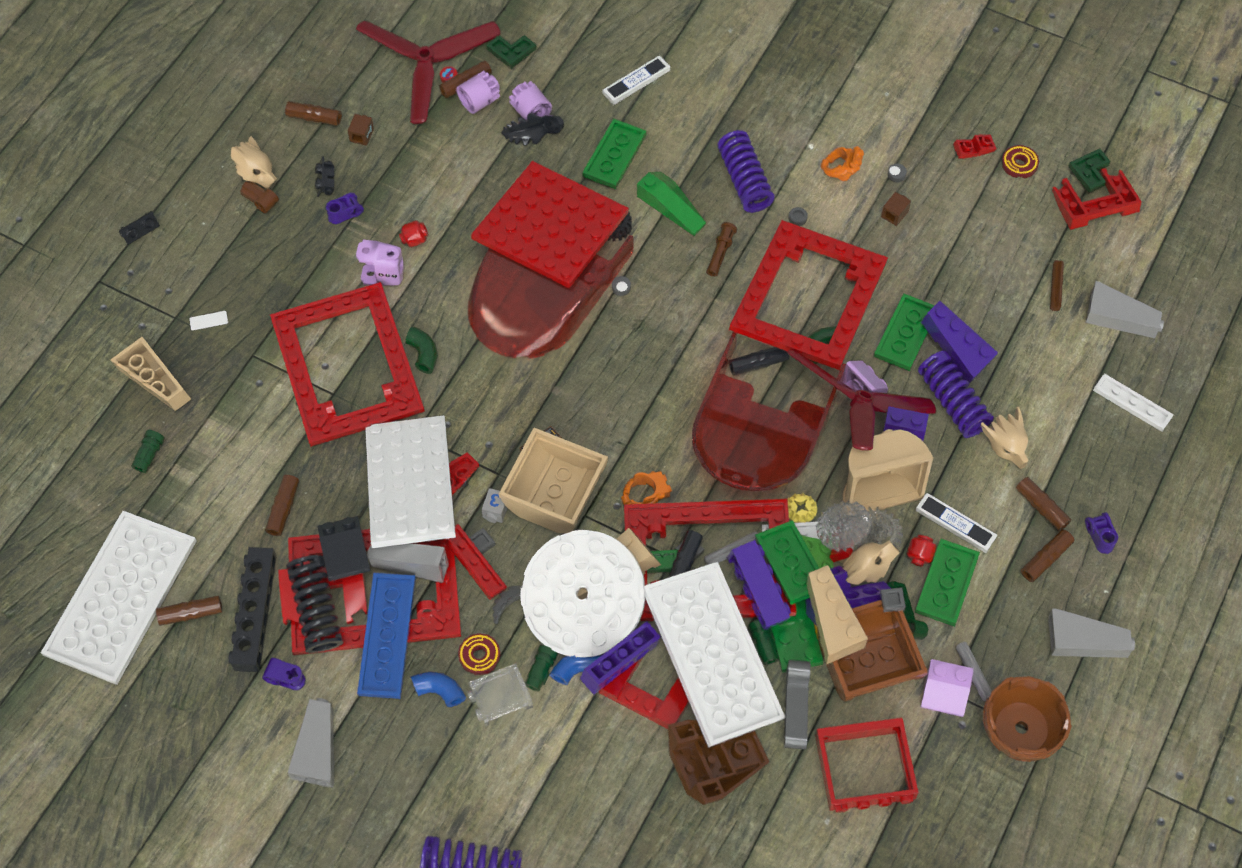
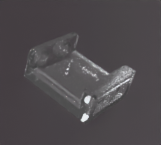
M516 663L468 682L470 688L467 691L471 703H476L478 708L475 709L476 716L479 722H484L485 727L489 725V721L524 707L525 711L533 708L531 696Z

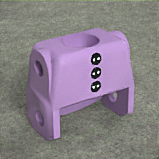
M363 240L358 244L356 257L359 262L366 264L363 266L361 281L364 285L381 282L382 286H393L401 283L403 280L404 264L400 247L372 240ZM368 272H373L374 275H373V276H368L367 273H368Z

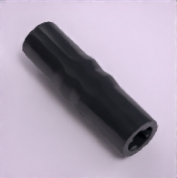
M773 347L729 360V367L732 375L735 376L788 361L789 355L787 351Z
M693 530L686 532L681 547L673 561L668 578L691 571L703 540V536Z

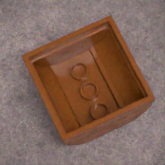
M881 600L852 608L868 638L865 648L826 664L835 689L840 698L845 702L852 700L853 697L909 680L922 679L928 673L903 611L883 612ZM817 627L818 639H819V644H820L821 652H822L823 657H825L824 650H823V647H822L821 641H820L819 630H818V627Z

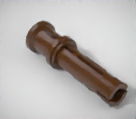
M722 223V230L716 238L717 245L706 270V273L712 277L718 275L726 250L733 243L732 237L737 232V227L732 223Z

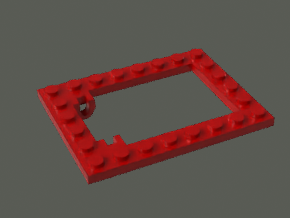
M781 220L732 319L729 330L785 351L795 350L807 359L840 370L886 266L888 257ZM804 248L850 264L845 280L856 281L829 345L756 319L785 257H789L792 261L799 263Z
M381 282L270 314L310 447L364 431L366 427L373 424L393 422L425 412ZM369 307L394 382L381 385L386 402L336 416L332 400L321 404L317 402L295 328Z
M788 499L624 505L625 531L630 528L646 546V539H652V533L658 532L660 533V538L666 537V525L768 521V528L771 529L789 522ZM646 570V571H645V574H643L644 581H645V585H647V570ZM773 574L772 578L774 582L778 583L775 575ZM781 588L782 594L780 596L783 602H787L791 614L789 615L796 616V603L790 605ZM732 595L742 618L757 617L751 605L754 603L752 599L749 600L746 595ZM645 598L643 613L639 621H655Z
M364 529L362 533L366 551H368L369 547L372 546L370 529ZM319 534L288 538L289 562L305 556H323ZM443 539L410 543L444 547L449 565L443 583L436 582L437 603L432 600H424L416 605L417 619L410 621L408 643L461 637L455 554ZM311 561L303 562V565L309 564ZM312 594L306 595L303 598H311ZM310 605L305 609H313V605ZM291 621L292 654H311L305 650L304 639L306 637L302 635L301 630L298 628L299 623ZM366 625L340 627L341 630L337 634L341 633L343 644L322 652L363 648ZM337 634L319 638H321V640H324L325 638H334Z

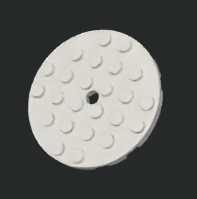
M589 530L571 531L570 533L556 536L535 553L525 570V577L521 588V606H523L525 620L538 640L545 646L552 648L555 652L567 656L575 655V657L602 655L631 634L639 623L645 605L643 573L639 563L629 549L611 536ZM581 588H586L588 591L587 598L579 599L578 591Z

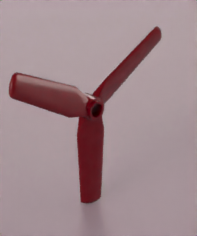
M362 21L356 26V30L403 56L417 60L412 80L410 123L421 124L427 120L434 77L432 65L449 60L501 35L498 25L491 21L439 40L429 47H419L417 44L368 21Z
M787 351L788 355L851 399L850 406L852 408L849 410L852 446L855 449L863 451L873 449L875 412L887 413L888 406L925 414H936L935 404L930 398L867 392L865 390L855 391L797 351Z

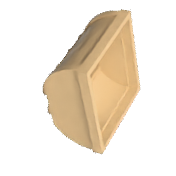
M533 428L499 492V498H501L504 505L522 519L557 533H570L575 529L577 521L601 473L607 465L608 456Z
M889 429L874 436L872 450L863 451L852 447L848 460V479L842 497L846 518L922 500L925 495L933 461L931 451H929L926 444L910 432Z

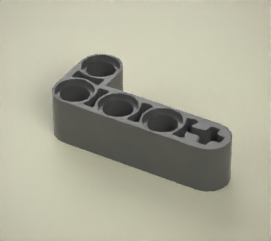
M788 660L784 748H807L810 661Z

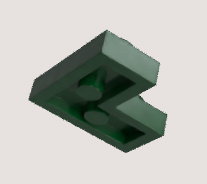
M500 35L486 45L490 53L511 69L537 49V45L525 35L512 45Z
M1099 148L1071 161L1068 167L1085 189L1091 193L1105 186L1106 181L1098 171L1109 166L1111 161Z

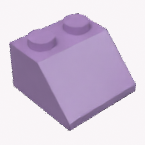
M849 361L846 363L843 377L844 384L855 391L865 390L867 392L887 393L888 387L883 379H879L869 365H866L863 361Z
M931 659L927 668L928 673L926 675L921 708L963 717L971 688L973 668Z

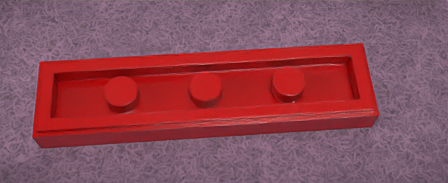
M459 524L455 525L456 537L443 540L488 599L491 600L505 591L507 586Z

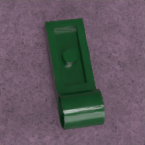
M896 581L889 582L887 585L891 589L902 588L906 607L903 610L914 639L923 640L928 635V625L923 621L915 619L906 585Z

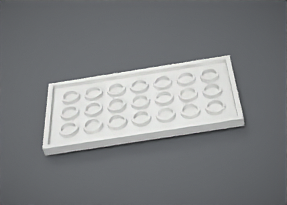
M445 416L380 423L366 427L372 548L455 538Z
M122 511L42 649L41 654L117 685L156 616V608L161 607L196 543L195 537Z
M718 562L643 586L646 601L708 747L786 718Z

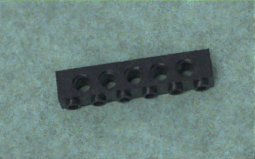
M249 547L248 554L244 555L245 573L241 575V586L243 587L242 593L239 592L238 594L239 612L235 613V624L237 626L236 631L232 633V644L234 645L233 651L229 652L228 658L229 664L232 665L234 671L260 672L277 559L273 548ZM262 568L260 572L254 573L256 569ZM259 587L258 591L251 592L253 588ZM250 607H256L254 611H248ZM248 626H254L252 630L245 631ZM244 646H251L247 651H242Z

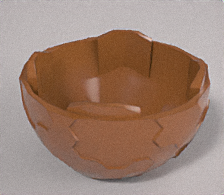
M1031 676L1004 679L992 691L984 705L983 721L990 741L999 751L1019 761L1032 762L1050 757L1062 747L1072 727L1070 712L1064 695L1050 682ZM1022 724L1026 727L1027 732L1024 734L1018 733L1015 726Z

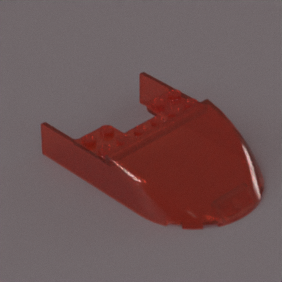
M628 236L611 260L596 254L570 289L488 248L474 279L467 308L469 323L477 339L493 352L510 358H537L544 356V353L553 349H559L574 335L633 254L634 236Z
M732 332L695 418L692 429V446L701 466L721 483L746 491L776 489L797 479L811 463L818 449L839 390L833 387L826 408L798 400L792 403L788 413L751 401L754 394L753 386L747 382L725 375L737 342L738 333ZM844 363L837 377L841 382H843L846 367Z

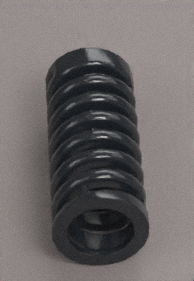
M322 555L305 556L286 564L289 580L293 583L291 590L295 593L294 602L299 604L296 607V612L301 615L299 623L303 626L301 633L306 637L304 639V646L307 653L322 652L343 644L341 633L337 634L341 630L339 626H331L318 631L311 630L317 626L335 623L338 620L336 615L308 620L312 616L333 612L335 605L327 604L313 609H305L310 605L329 602L333 598L330 593L303 598L306 595L321 593L330 589L329 583H319L307 588H301L304 584L316 583L327 579L328 575L326 572L313 574L314 571L325 567ZM313 561L312 563L303 565V562ZM309 572L310 574L305 577H297L302 573ZM337 634L334 638H325L324 640H321V638H319Z

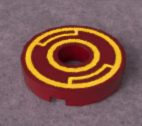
M1012 146L1003 154L1002 167L1012 177L1028 178L1034 175L1038 169V155L1027 146ZM1016 160H1022L1025 164H1018Z
M481 633L470 635L464 639L458 651L461 666L465 671L474 673V675H484L493 671L501 656L496 640L487 634ZM478 650L485 652V656L481 659L474 657V653Z

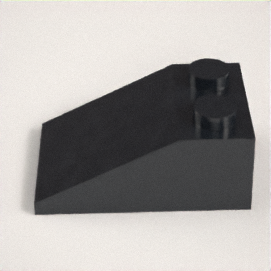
M358 516L347 517L335 522H326L317 526L329 581L370 571Z

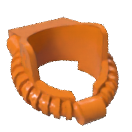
M859 146L854 147V150L839 147L822 160L821 168L826 175L838 178L841 181H847L860 170L864 151ZM840 157L846 160L842 166L839 164L832 169L828 167L829 163H833Z
M652 471L649 474L640 472L635 474L633 479L631 478L624 486L621 500L624 505L654 504L663 498L670 497L672 490L670 485L666 483L667 478L665 474L663 475L661 471ZM648 484L654 489L655 493L644 498L642 503L636 502L633 499L630 500L629 492L634 486Z

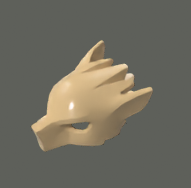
M250 136L248 142H240V147L233 146L231 148V159L235 161L237 174L246 181L258 183L266 189H270L277 178L271 172L272 164L269 157L261 151L254 138Z
M1016 408L1015 418L1008 414V420H1006L1002 415H999L995 418L996 423L993 421L990 428L982 422V430L989 438L991 447L996 452V455L1012 461L1020 469L1025 468L1029 461L1025 454L1028 436L1024 428L1020 408Z
M890 540L882 545L866 543L853 551L850 557L839 560V562L843 563V569L848 574L846 579L848 583L859 585L863 582L876 583L880 577L885 576L891 562L900 552Z

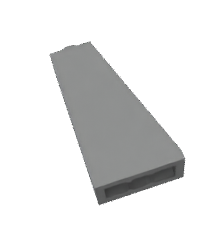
M1095 281L1091 291L1086 323L1150 338H1155L1158 331H1162L1164 321L1161 320L1162 312L1101 282Z
M410 543L378 548L370 546L367 553L371 567L406 575H415V577L443 583L449 565L445 548L439 546Z
M1052 609L1048 616L1051 656L1128 658L1132 650L1135 649V640L1131 638V630L1059 609Z
M309 699L288 769V775L292 780L332 788L334 786V715L331 704L325 699Z

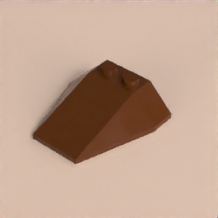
M688 719L668 726L669 755L687 795L703 805L722 800L770 762L755 730L708 747L697 720Z

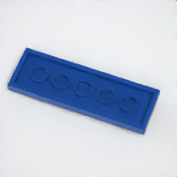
M373 573L357 691L358 696L401 699L416 581L415 575Z

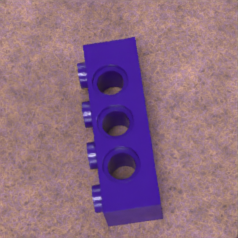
M884 581L841 590L852 609L881 600L880 591L891 588ZM807 598L806 614L816 625L814 609L812 608L810 598Z
M645 622L587 666L580 680L593 695L653 650L661 636L648 622Z

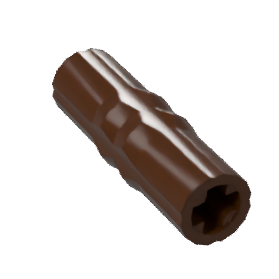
M482 61L440 84L439 89L442 95L448 98L456 94L459 85L482 71L488 72L491 75L492 70L488 62Z
M288 101L285 107L286 116L306 121L339 126L342 119L341 111L321 106Z
M283 475L277 495L274 498V504L271 507V513L265 528L266 533L273 536L282 535L299 484L297 477Z
M1025 477L1016 486V489L1058 531L1064 529L1071 522L1072 519L1029 477Z
M1062 529L1052 540L1045 544L1020 570L1023 577L1029 582H1034L1046 569L1051 567L1074 543L1075 540L1071 533Z
M219 595L156 608L159 626L223 612Z

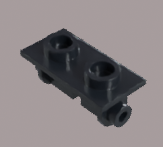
M322 156L320 162L316 163L315 166L317 197L320 196L321 192H324L326 195H331L334 192V179H329L334 178V164L331 161L324 162V156Z
M150 211L127 226L121 227L118 232L124 238L127 245L160 225L153 212Z

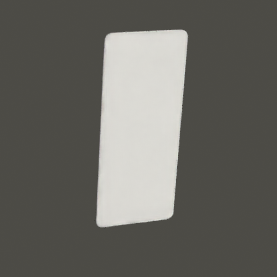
M226 311L190 318L191 330L228 323Z

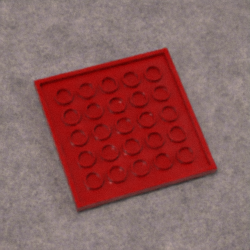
M532 161L472 232L471 239L570 289L628 214L629 208Z

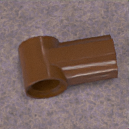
M246 181L240 190L242 196L253 202L265 214L279 201L278 196L272 190H264L253 182Z

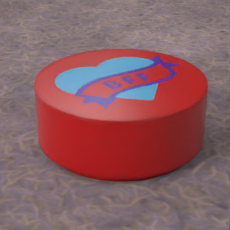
M445 67L440 71V79L444 83L455 77L458 72L453 67Z

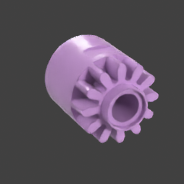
M482 71L457 87V94L464 107L474 114L500 97V86L494 76H489L488 72Z
M531 81L528 84L523 82V84L516 86L512 91L513 95L509 96L511 105L525 120H527L529 113L540 117L551 113V103Z

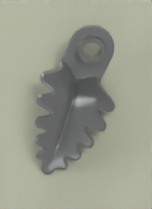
M510 586L508 591L499 594L501 598L494 601L496 605L492 608L494 611L492 615L494 624H498L501 614L510 604L521 599L522 586Z

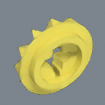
M804 493L788 497L789 519L795 523L810 522L817 513L816 502L811 496H807ZM805 503V510L801 509L797 512V504L801 506Z

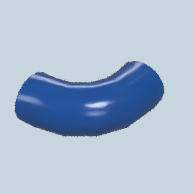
M602 655L595 657L565 656L552 669L550 677L560 684L568 685L574 675L583 672L587 666Z
M429 671L411 676L418 697L427 693L438 694L443 698L447 707L457 706L466 699L458 683L444 673Z

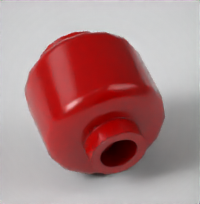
M418 220L403 225L401 227L402 233L399 234L402 243L407 244L411 248L425 243L427 236H429L423 222L420 223Z
M917 535V537H913L910 540L906 553L907 557L912 560V564L923 567L924 564H929L933 561L936 545L933 543L932 538Z

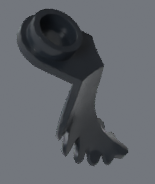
M529 113L527 120L519 117L518 124L515 121H511V125L506 124L501 134L505 136L506 140L509 138L510 142H513L515 139L516 145L519 144L521 139L524 146L528 145L530 140H532L534 145H537L545 134L561 132L564 128V121L560 116L556 115L540 117Z

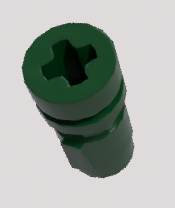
M147 430L131 467L136 471L146 473L156 455V451L160 450V445L163 444L165 437L156 431Z
M759 620L750 623L749 629L753 633L752 638L756 641L754 645L759 658L761 657L763 665L779 661L777 648L771 635L773 633L772 629L763 630Z
M539 645L537 654L534 656L535 662L530 668L524 685L531 690L539 692L542 685H545L550 674L549 669L553 667L559 653L553 651L548 646Z

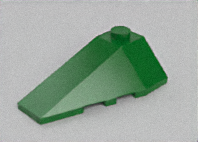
M661 171L648 172L637 183V197L693 236L706 225L705 220L676 182Z

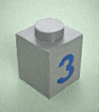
M489 488L482 507L483 518L492 523H503L508 508L499 498L500 491Z

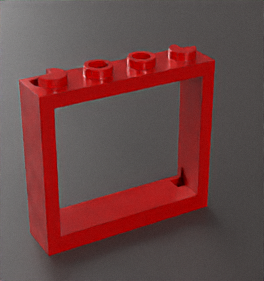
M903 718L817 729L815 738L829 811L835 810L837 813L848 811V808L855 807L858 810L870 808V805L877 804L880 807L890 806L892 802L908 804L917 798L919 792ZM895 734L907 790L835 799L825 743Z

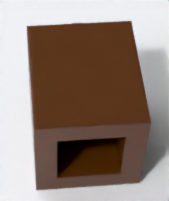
M354 114L347 130L350 142L367 146L374 131L371 117Z
M895 192L883 206L881 218L897 226L909 212L911 200Z

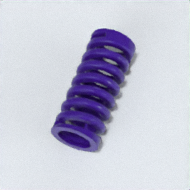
M742 130L727 133L718 141L717 147L724 160L728 174L731 176V181L740 198L742 207L746 212L750 213L762 211L773 203L775 197L771 191V186L767 183V177L764 175V170L761 168L757 154L754 153L748 134ZM736 137V138H734V139H732V140H730L729 142L726 143V141L729 140L730 138ZM738 143H741L740 145H738V146H736V147H734V148H731V147H733L734 145H736V144H738ZM767 196V198L760 203H755V201H759Z
M937 352L928 357L919 366L918 373L923 376L925 383L929 384V388L935 393L936 399L941 401V406L952 417L953 423L958 425V430L963 437H974L983 431L981 423L983 422L989 427L994 420V416L992 413L987 412L986 405L980 404L981 398L974 396V388H968L969 381L962 380L963 373L960 371L956 372L958 366L954 363L950 364L952 358L948 352Z
M428 835L422 850L420 868H450L452 840L446 839L443 856L438 867L440 838ZM461 840L457 842L451 868H462L464 842ZM473 842L469 843L463 868H473L476 846ZM482 844L480 847L475 868H485L486 844ZM497 846L492 848L488 868H497L499 847ZM509 848L504 849L500 868H509L511 852ZM513 850L512 857L515 858L514 861L510 860V865H513V868H521L522 850Z

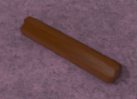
M1058 260L1054 261L1052 269L1050 309L1052 311H1060L1062 303L1064 262Z

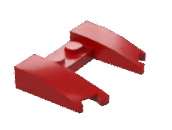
M1101 169V176L1106 181L1105 185L1110 195L1081 202L1067 178L1062 180L1063 187L1058 190L1055 186L1053 187L1052 191L1070 230L1087 226L1089 220L1119 212L1122 216H1126L1140 211L1142 201L1122 170H1119L1118 176L1108 175L1107 169Z
M324 567V568H322V569H320V570L314 571L313 574H314V573H318V572H326V573H327L326 567ZM287 569L278 570L283 623L287 625L288 620L299 623L301 615L296 612V607L299 604L294 602L295 593L291 590L293 583L289 580ZM309 572L302 573L297 577H305L310 574ZM364 573L329 581L327 577L323 581L301 586V588H307L319 583H329L330 589L343 587L347 624L354 622L351 616L361 609L365 614L368 613ZM299 623L298 628L301 630L303 626Z
M643 657L598 691L603 696L668 729L670 724L680 721L690 703L679 677L664 701L630 684L629 681Z

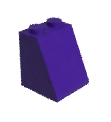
M888 406L883 431L889 429L893 431L904 430L914 434L923 441L929 414Z

